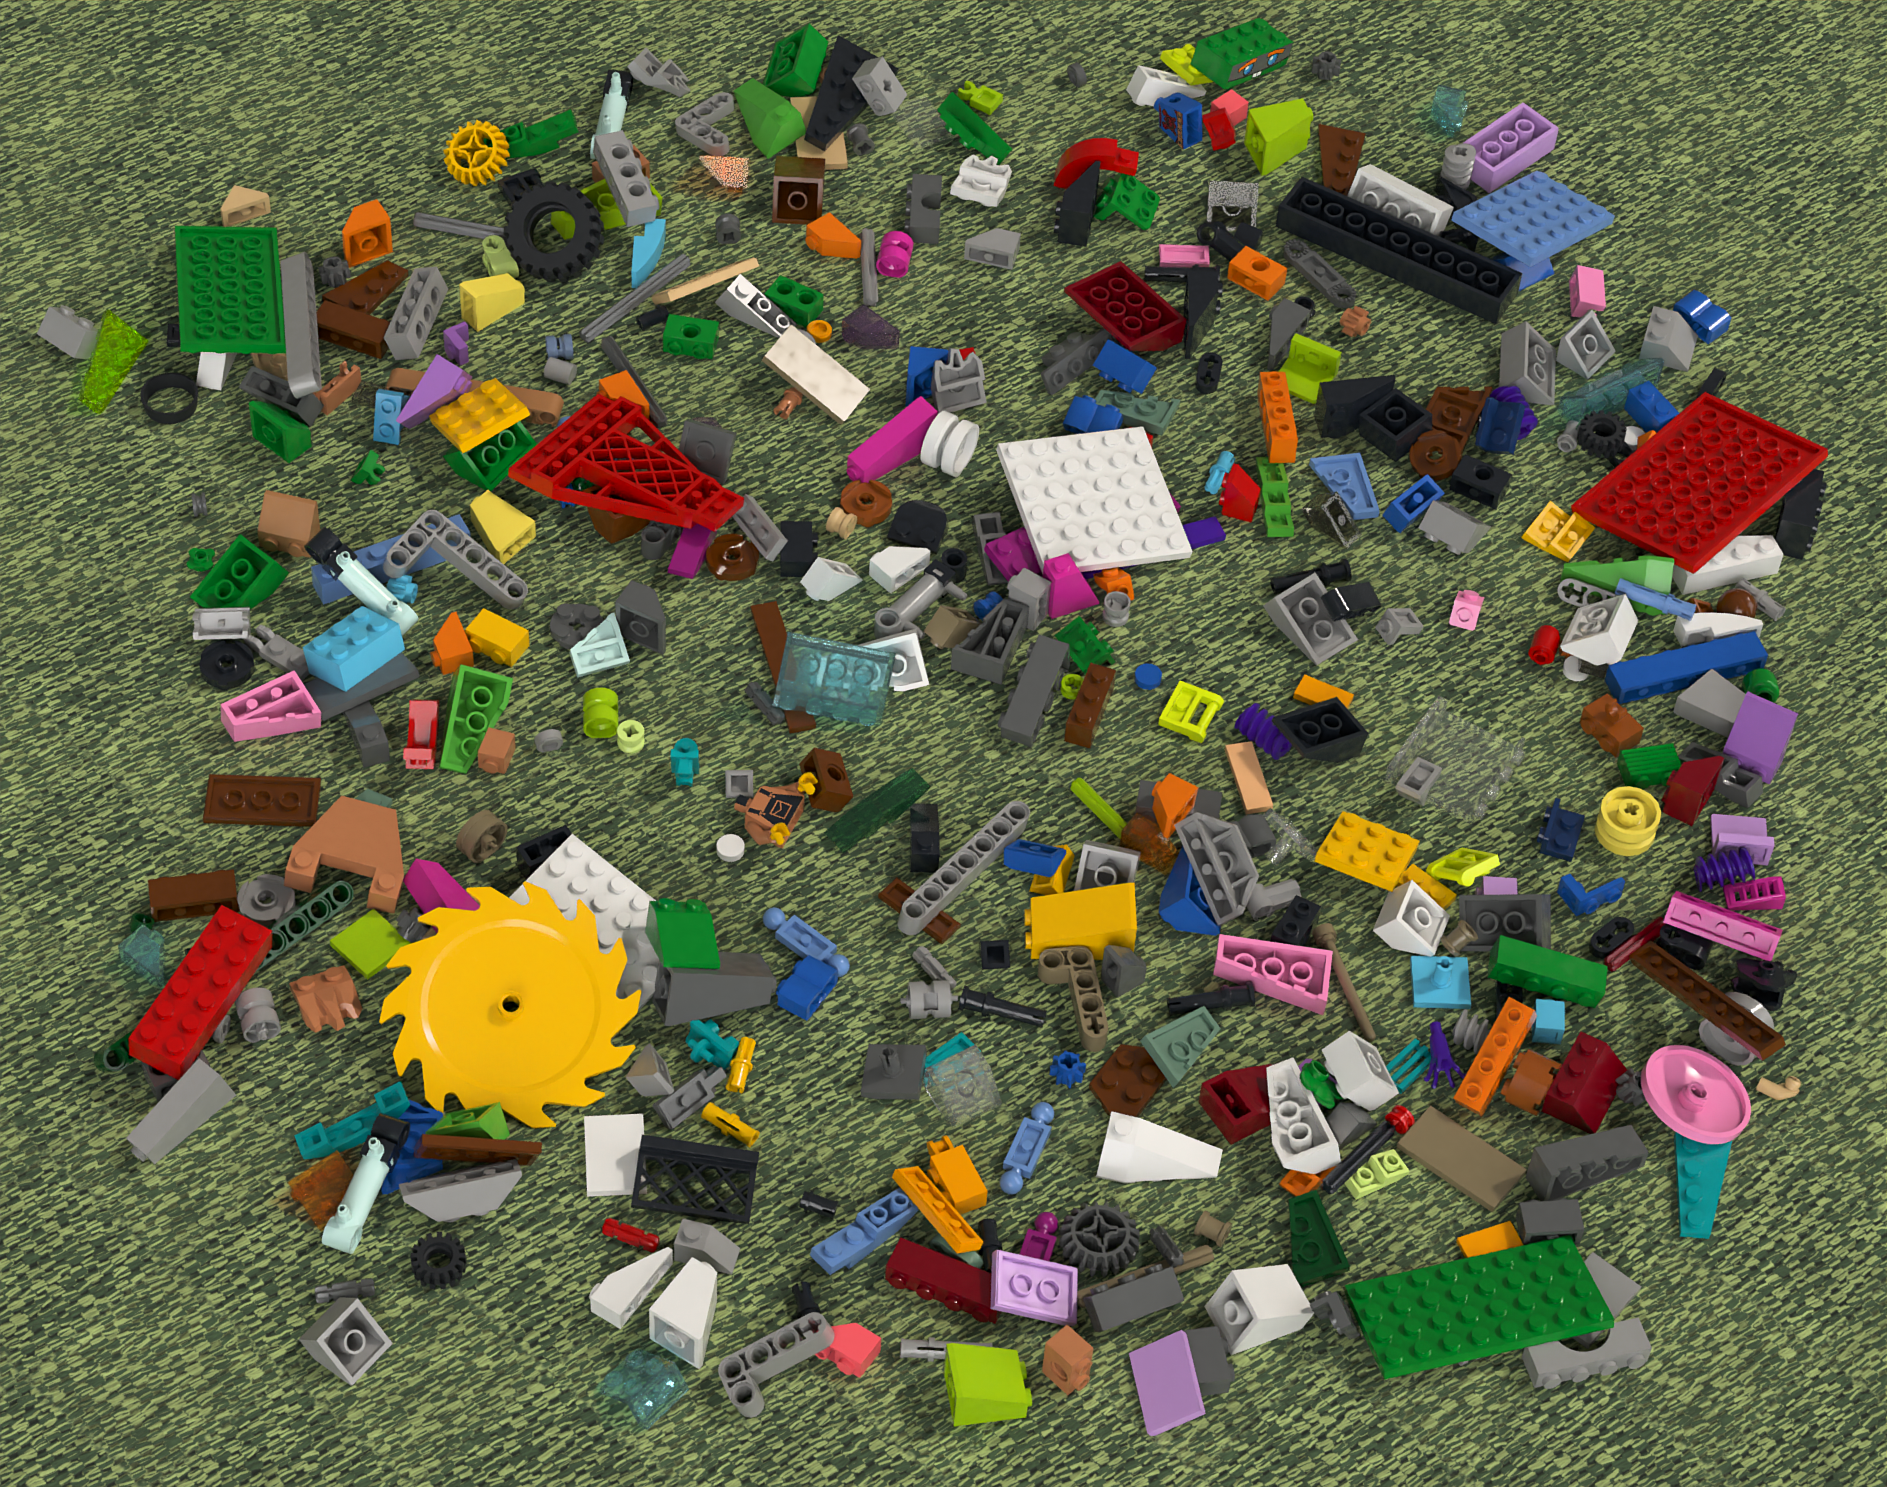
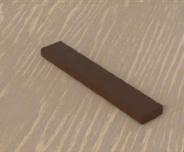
M777 601L750 606L780 706L785 714L789 734L816 729V722Z

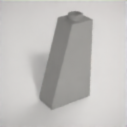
M1711 669L1677 697L1673 712L1680 717L1728 738L1746 694Z
M199 1058L126 1137L133 1145L130 1151L142 1162L148 1158L153 1164H156L233 1099L236 1094L215 1070Z

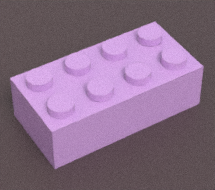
M1521 103L1463 142L1472 145L1476 149L1471 180L1488 193H1491L1554 150L1559 128L1525 103Z

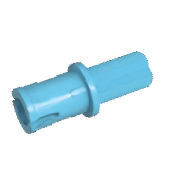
M1221 452L1216 464L1211 466L1209 471L1210 477L1204 486L1206 492L1211 494L1218 492L1225 472L1229 473L1235 462V457L1232 458L1234 455L1231 452Z

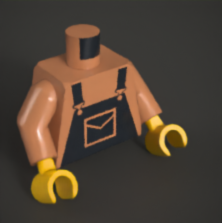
M807 772L799 778L798 782L787 786H762L753 799L740 794L736 799L734 810L745 813V829L758 845L772 843L783 849L804 811L805 795L803 794L805 792L808 795L815 792L813 784H816L818 780L811 772Z

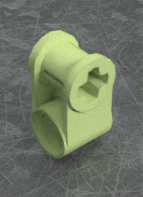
M496 235L487 236L482 242L485 252L482 256V261L488 270L489 276L508 273L513 278L519 277L517 262L511 257V253L507 249L504 240Z

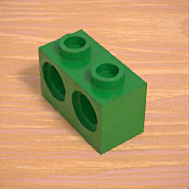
M782 275L765 292V296L796 324L807 328L810 322L815 321L823 311L824 294Z

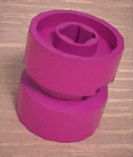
M890 231L883 236L876 262V268L883 276L901 278L908 272L914 244L909 235L900 231Z

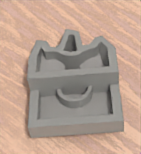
M647 48L627 66L630 69L631 75L636 80L642 81L645 85L662 89L678 97H682L691 91L685 84L690 80L670 58L662 64Z
M949 348L947 364H944L941 360L934 361L931 391L938 414L942 411L950 413L987 403L982 381L985 380L983 364L974 352L970 353L963 360L959 349Z

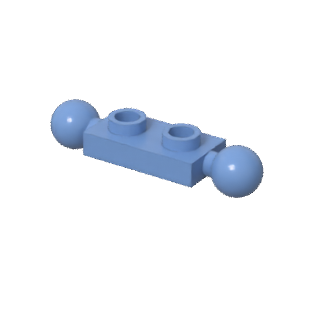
M773 907L765 911L763 923L768 929L777 930L775 932V939L803 959L810 955L837 969L838 977H842L848 972L850 967L848 959L841 954L834 955L837 953V945L795 915L786 921L784 912L779 908Z
M1039 1102L1033 1106L1031 1110L1033 1120L1024 1117L1003 1162V1169L1007 1172L1000 1178V1187L1007 1194H1016L1022 1189V1176L1031 1178L1051 1134L1052 1127L1047 1124L1054 1118V1109L1046 1102Z

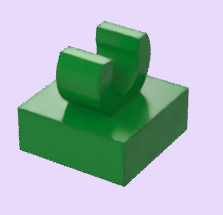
M370 450L359 461L351 481L361 485L366 479L370 485H377L381 479L374 473L382 475L385 471L382 465L376 464L379 455Z

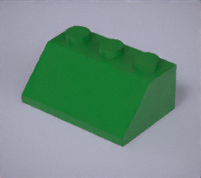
M809 23L776 42L763 85L780 96L803 97L812 94L817 86L816 82L818 75L821 73V66L826 56L829 41Z
M521 421L465 453H462L453 445L443 455V458L457 475L485 491H492L508 475L509 468L534 448L537 443Z

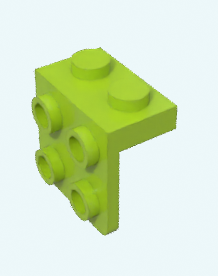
M1295 333L1291 339L1289 357L1279 370V372L1286 373L1289 394L1316 404L1319 383L1334 380L1338 374L1342 352Z

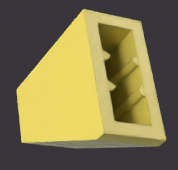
M508 273L464 281L459 284L461 318L477 332L525 303V288L519 280H515Z
M487 490L481 496L476 497L470 504L471 522L489 553L502 564H505L536 537L535 521L491 491Z

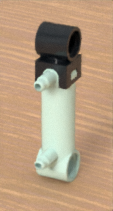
M608 70L598 125L591 141V159H596L593 153L595 136L621 131L625 111L628 110L634 77L630 71Z
M323 527L304 545L307 553L317 563L323 565L322 568L335 581L339 579L368 609L399 623L402 636L419 620L416 613L406 603L399 601L357 560L358 556L345 543L342 544L340 539L330 529Z
M380 1113L372 1126L371 1135L367 1136L360 1151L362 1158L346 1193L337 1208L335 1216H332L325 1226L322 1244L349 1254L354 1253L361 1240L362 1227L388 1172H393L400 1156L398 1150L404 1147L410 1132L409 1122L384 1113Z

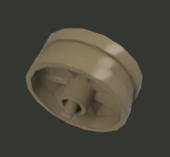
M490 810L478 812L460 830L456 840V848L473 863H481L501 847L507 835V825Z

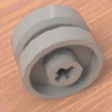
M1738 992L1725 993V995L1774 1029L1772 1017L1758 1001ZM1706 1018L1702 1020L1699 1034L1709 1051L1737 1066L1747 1065L1754 1060L1756 1055Z

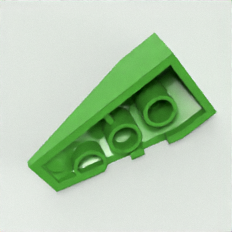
M1646 555L1639 556V559L1636 561L1623 562V558H1615L1614 563L1600 564L1596 560L1564 563L1560 583L1565 579L1574 578L1615 593L1618 582L1622 578L1631 583L1668 595L1671 590L1674 558ZM1570 583L1569 586L1574 588V584ZM1583 587V591L1586 592L1587 588ZM1594 591L1590 593L1594 596L1602 598V595L1599 592ZM1629 599L1635 611L1644 612L1652 616L1665 615L1662 613V610Z
M460 664L452 676L439 768L464 774L468 772L478 755V750L488 727H495L499 717L508 705L513 678Z

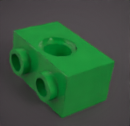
M669 314L663 333V352H669L672 355L694 356L697 359H713L719 339V322Z

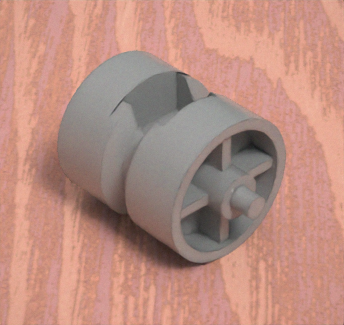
M949 980L932 981L930 985H927L924 981L908 982L906 998H900V1003L908 1006L910 1019H926L928 1014H932L934 1018L951 1017V1004H953V1001H958V995L952 996L950 992Z
M252 988L238 996L235 1006L241 1020V1028L245 1040L254 1043L276 1037L281 1031V1025L278 1015L274 1010L275 1004L272 993L266 988Z

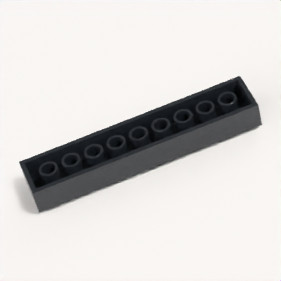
M1302 176L1278 207L1277 228L1494 324L1498 323L1518 295L1522 278L1521 272Z

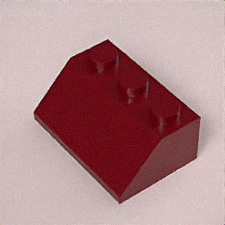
M1580 1031L1546 1094L1541 1112L1589 1134L1596 1133L1617 1095L1616 1088L1619 1084L1615 1080L1627 1071L1626 1067L1606 1042Z

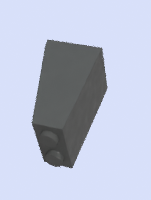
M718 952L720 969L663 967L659 960L652 1001L664 1025L672 1026L770 1004L771 993L776 991V977L771 973L769 965L766 964L761 954Z

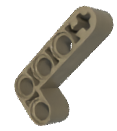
M1084 946L1044 950L1039 956V979L1046 984L1068 983L1081 1044L1090 1052L1101 1051L1107 1042L1108 1022L1091 951Z

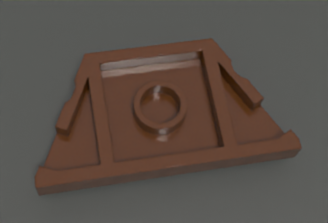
M1484 386L1483 391H1469V387H1437L1426 408L1427 411L1433 414L1432 430H1442L1447 432V435L1454 436L1458 440L1461 452L1463 453L1481 416L1486 398L1490 397L1492 393V387Z
M1120 1044L1090 1082L1089 1089L1095 1098L1101 1102L1102 1108L1107 1115H1111V1112L1138 1117L1167 1078L1145 1047Z

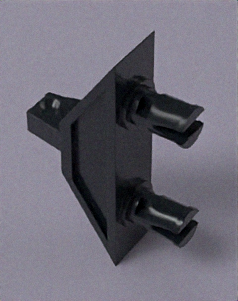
M1438 175L1435 188L1437 195L1433 197L1454 207L1450 215L1452 220L1455 211L1477 201V198L1474 194ZM1455 222L1453 223L1457 229L1440 231L1439 237L1455 244L1462 242L1466 244L1469 250L1475 252L1479 239L1477 235Z

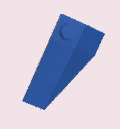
M1182 846L1161 893L1159 914L1175 930L1216 936L1220 934L1221 926H1217L1186 851Z

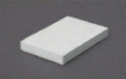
M643 1114L584 1116L587 1197L633 1194L641 1136L642 1134L644 1135ZM644 1159L643 1168L646 1171V1164ZM641 1176L642 1183L645 1181V1178L643 1176ZM647 1186L641 1189L639 1194H647Z

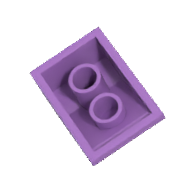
M437 354L396 421L408 429L417 426L428 419L429 415L436 412L439 407L448 405L457 400L462 394L468 393L472 386L470 381L472 376Z
M1747 692L1725 744L1723 754L1738 759L1739 768L1762 776V782L1770 785L1783 761L1798 713Z

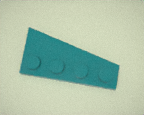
M1675 1132L1674 1150L1679 1237L1709 1239L1732 1141L1723 1144H1706L1691 1140Z

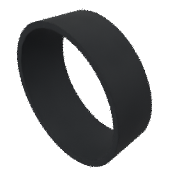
M163 373L152 377L143 385L140 397L146 414L152 420L162 424H176L187 420L196 411L198 388L196 383L186 375ZM164 388H180L189 392L194 398L189 406L172 413L158 412L147 405L149 398L155 392Z

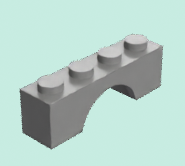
M1638 1317L1614 1323V1328L1608 1330L1606 1342L1596 1350L1588 1352L1571 1350L1557 1340L1524 1348L1522 1359L1534 1388L1544 1386L1546 1389H1551L1558 1386L1561 1382L1571 1379L1573 1382H1581L1587 1379L1589 1375L1597 1373L1606 1376L1614 1373L1618 1368L1627 1366L1630 1369L1639 1368L1647 1362L1652 1347Z

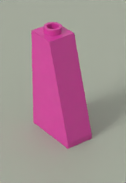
M922 396L913 401L848 455L847 474L852 481L860 480V483H869V480H876L919 455L926 433L938 415V411Z
M415 859L403 879L404 884L424 914L438 907L471 911L480 908V905L437 862ZM432 926L433 929L435 930L436 934H437V933H438V929H437L436 927Z

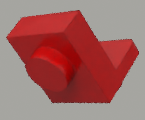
M1225 107L1202 115V120L1211 138V145L1214 151L1226 149L1236 143L1235 128Z

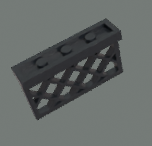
M642 1134L631 1208L749 1224L759 1152ZM644 1159L657 1161L662 1169L650 1177L643 1168ZM678 1164L686 1165L692 1172L681 1181L671 1171ZM707 1168L715 1169L721 1176L720 1179L711 1185L700 1174ZM667 1173L675 1185L663 1193L654 1180ZM736 1173L749 1174L748 1184L741 1189H738L730 1180V1177ZM641 1176H643V1177L645 1178V1181L642 1182V1183H641ZM696 1177L704 1187V1190L692 1197L683 1185ZM725 1181L734 1194L721 1201L713 1189ZM647 1185H650L658 1195L651 1202L638 1200L639 1191ZM677 1189L688 1200L681 1206L673 1205L667 1198ZM747 1191V1197L745 1198L743 1193ZM708 1193L717 1203V1206L711 1210H704L696 1201ZM738 1197L745 1206L744 1215L732 1214L726 1205Z

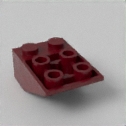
M1271 1064L1225 1071L1201 1084L1199 1104L1230 1145L1271 1125L1266 1069L1272 1066Z

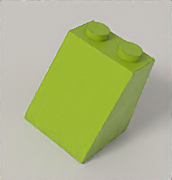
M1303 98L1249 109L1244 144L1261 176L1269 174L1307 148L1313 112L1310 107H1307Z
M958 1343L946 1344L944 1378L954 1426L1026 1418L1027 1408L1032 1406V1395L1030 1388H1025L1023 1380L1027 1379L1026 1365L1024 1361H1019L1017 1350Z

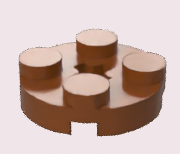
M860 480L853 481L841 493L840 508L846 514L852 513L856 515V524L872 527L874 524L883 522L891 514V492L884 484L875 480H869V483H860ZM870 500L871 504L865 505L861 501L868 502Z

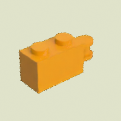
M947 1135L942 1136L941 1140L937 1142L928 1141L927 1149L930 1154V1167L927 1169V1176L935 1186H938L940 1192L961 1215L986 1206L988 1191L964 1146L960 1145L954 1148Z

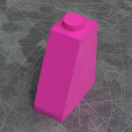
M1069 553L1044 561L1043 578L1051 582L1048 614L1051 619L1099 604V600Z

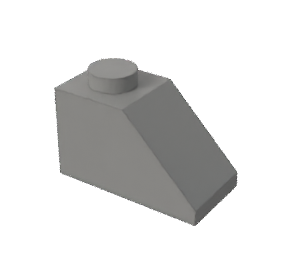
M996 228L969 238L965 242L964 259L1012 270L1020 249L1021 233Z
M682 1219L674 1242V1261L687 1264L693 1257L700 1262L709 1263L715 1271L732 1275L740 1248L712 1225Z

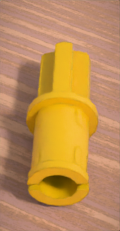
M741 1038L736 1056L730 1061L731 1071L725 1086L728 1091L738 1092L739 1089L740 1093L744 1092L747 1075L753 1068L750 1062L756 1042L752 1038Z

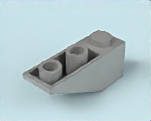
M741 274L736 277L715 301L729 316L778 338L781 337L790 324L794 327L797 325Z

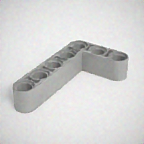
M437 510L424 512L390 548L383 563V570L387 576L401 578L431 547L506 609L519 608L528 593L527 584ZM425 523H432L437 529H430ZM446 540H453L457 546H450ZM408 541H415L420 547H413ZM467 557L475 558L478 563L469 562ZM391 559H398L403 565H395ZM487 574H494L499 580H492ZM508 591H515L519 597H512Z

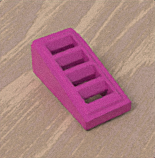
M1781 876L1761 878L1755 881L1750 880L1746 881V883L1739 882L1735 883V885L1728 884L1723 887L1726 906L1730 911L1782 909L1786 900ZM1762 891L1763 897H1759L1758 892ZM1734 892H1739L1740 901H1736ZM1746 892H1750L1751 899L1747 898Z

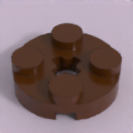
M1432 430L1421 434L1414 446L1412 444L1409 457L1413 470L1420 478L1428 474L1433 481L1452 476L1462 460L1460 444L1455 437L1447 435V432L1442 430ZM1434 451H1438V454H1442V456L1439 457V459L1437 460L1429 458L1433 456Z
M721 535L714 539V544L710 548L708 546L706 550V565L718 580H743L755 574L759 565V550L751 540L750 542L744 540L742 535ZM729 555H734L738 559L730 560Z

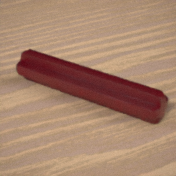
M1660 916L1656 917L1604 958L1603 964L1608 966L1607 968L1611 972L1616 971L1630 960L1629 955L1649 941L1653 942L1659 937L1661 927L1666 924L1663 922L1664 919Z

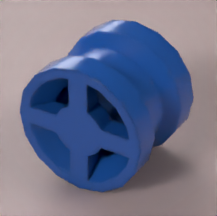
M992 591L986 595L984 600L978 599L973 604L975 614L983 621V618L1003 600L1002 597Z

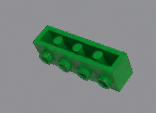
M1500 935L1490 950L1487 978L1519 986L1529 991L1550 995L1556 999L1571 1001L1584 1007L1596 1008L1605 995L1608 966Z

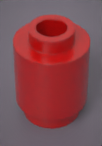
M1543 625L1535 631L1528 651L1531 660L1541 665L1550 664L1554 661L1560 643L1559 631L1550 625Z

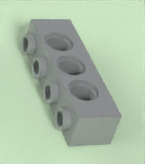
M623 130L595 136L594 156L626 226L630 227L655 221L656 210H659L658 198L651 193L649 179L647 176L644 177L642 173L640 159L634 156L631 140L626 138Z
M437 266L415 268L384 336L395 360L419 358L448 291V287Z

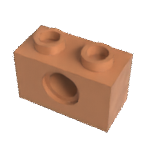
M1066 1325L1046 1342L1042 1372L1067 1395L1075 1389L1080 1391L1090 1380L1089 1374L1093 1363V1347L1070 1326Z

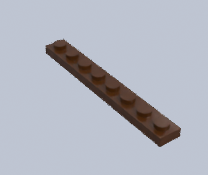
M1649 941L1629 955L1630 961L1635 967L1762 1061L1786 1045L1782 1035L1654 942Z

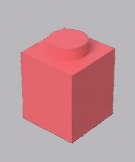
M1231 89L1211 102L1210 112L1225 107L1233 126L1246 119L1249 102Z

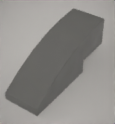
M1000 512L974 515L972 520L973 533L987 585L1007 584L1009 582L984 551L987 543L1006 535L1003 532Z
M1694 742L1679 755L1681 764L1687 761L1715 756L1724 757L1715 790L1736 804L1749 808L1763 793L1762 776L1739 768L1738 759Z

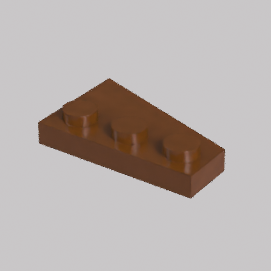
M387 260L346 282L344 285L342 284L322 295V301L326 300L370 315L409 276L408 270Z

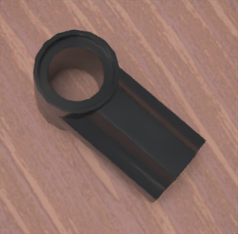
M1220 221L1203 223L1197 229L1199 242L1209 245L1229 261L1247 246L1228 232L1225 225ZM1210 227L1214 231L1213 238H1211L1209 234Z

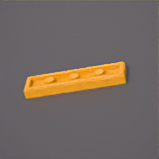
M919 1166L895 1169L892 1176L894 1181L956 1253L980 1250L983 1244L982 1239Z

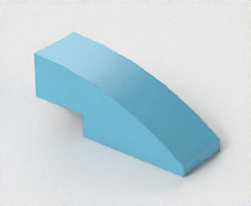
M655 219V221L645 223L644 236H634L631 271L632 288H637L646 280L660 259L666 236V219Z

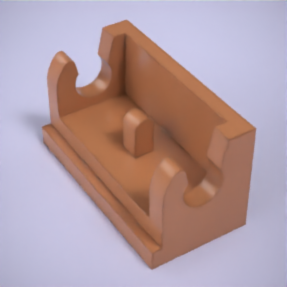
M343 361L339 366L340 373L326 384L322 390L313 393L324 405L321 412L329 415L362 386L360 367L353 365L351 371L347 369V362Z

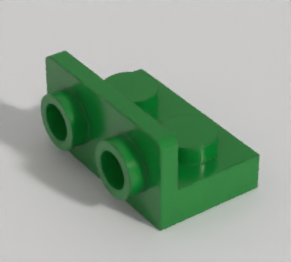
M1078 616L1054 635L1058 641L1070 645V656L1085 675L1090 663L1101 665L1106 660L1111 665L1115 663V660L1110 655L1114 650L1105 639L1101 642L1096 636L1100 632L1091 621L1085 623Z

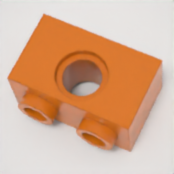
M1245 246L1229 262L1227 279L1269 301L1285 284L1287 268Z

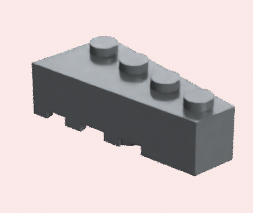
M1038 635L1036 643L1030 644L1027 651L1028 662L1026 666H1021L1017 676L1018 686L1016 689L1012 688L1008 697L1007 704H1010L1008 710L1001 713L998 721L1002 738L1029 747L1033 746L1045 721V715L1042 714L1043 711L1049 712L1055 696L1053 690H1060L1063 675L1068 673L1070 669V645L1042 635Z
M1632 1125L1617 1127L1607 1131L1534 1147L1525 1178L1540 1201H1553L1644 1167L1649 1152Z

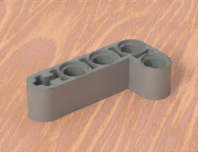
M816 1312L809 1313L725 1357L720 1362L718 1373L730 1401L742 1415L750 1418L756 1417L764 1409L765 1402L758 1387L759 1383L815 1355L832 1344L835 1333L824 1316ZM795 1341L791 1348L785 1349L790 1342ZM768 1356L763 1363L758 1364L762 1357ZM740 1370V1373L736 1377L731 1378L732 1374L735 1371ZM752 1395L748 1402L742 1403L745 1397Z

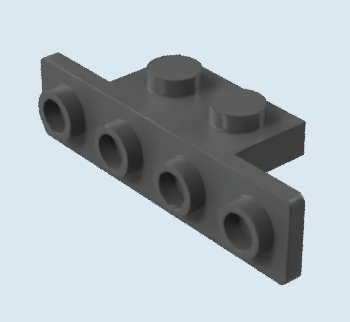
M1101 328L1093 335L1081 332L1069 334L1065 341L1051 347L1049 352L1041 357L1043 364L1048 367L1041 372L1047 393L1050 395L1055 394L1093 366L1108 339L1120 345V342L1104 328Z

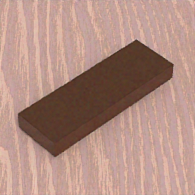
M896 878L878 894V898L900 914L903 903L915 890ZM941 910L922 930L940 944H943L960 929L961 924Z

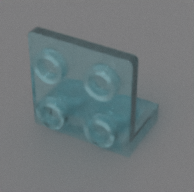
M639 1348L629 1353L625 1360L612 1372L608 1373L604 1380L596 1386L599 1393L628 1404L637 1423L646 1430L689 1390L675 1362Z

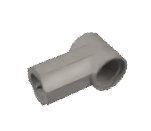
M1292 879L1264 887L1262 884H1256L1246 907L1255 921L1266 915L1270 917L1275 910L1288 907L1296 895L1302 897L1300 887L1297 881Z

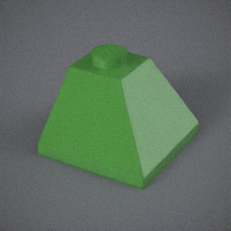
M500 1102L447 1113L425 1132L430 1135L502 1140L510 1136Z

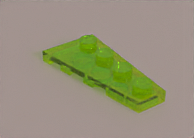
M109 309L103 312L101 328L96 335L95 349L91 353L90 366L85 373L78 398L79 401L97 414L104 412L148 343L146 338Z

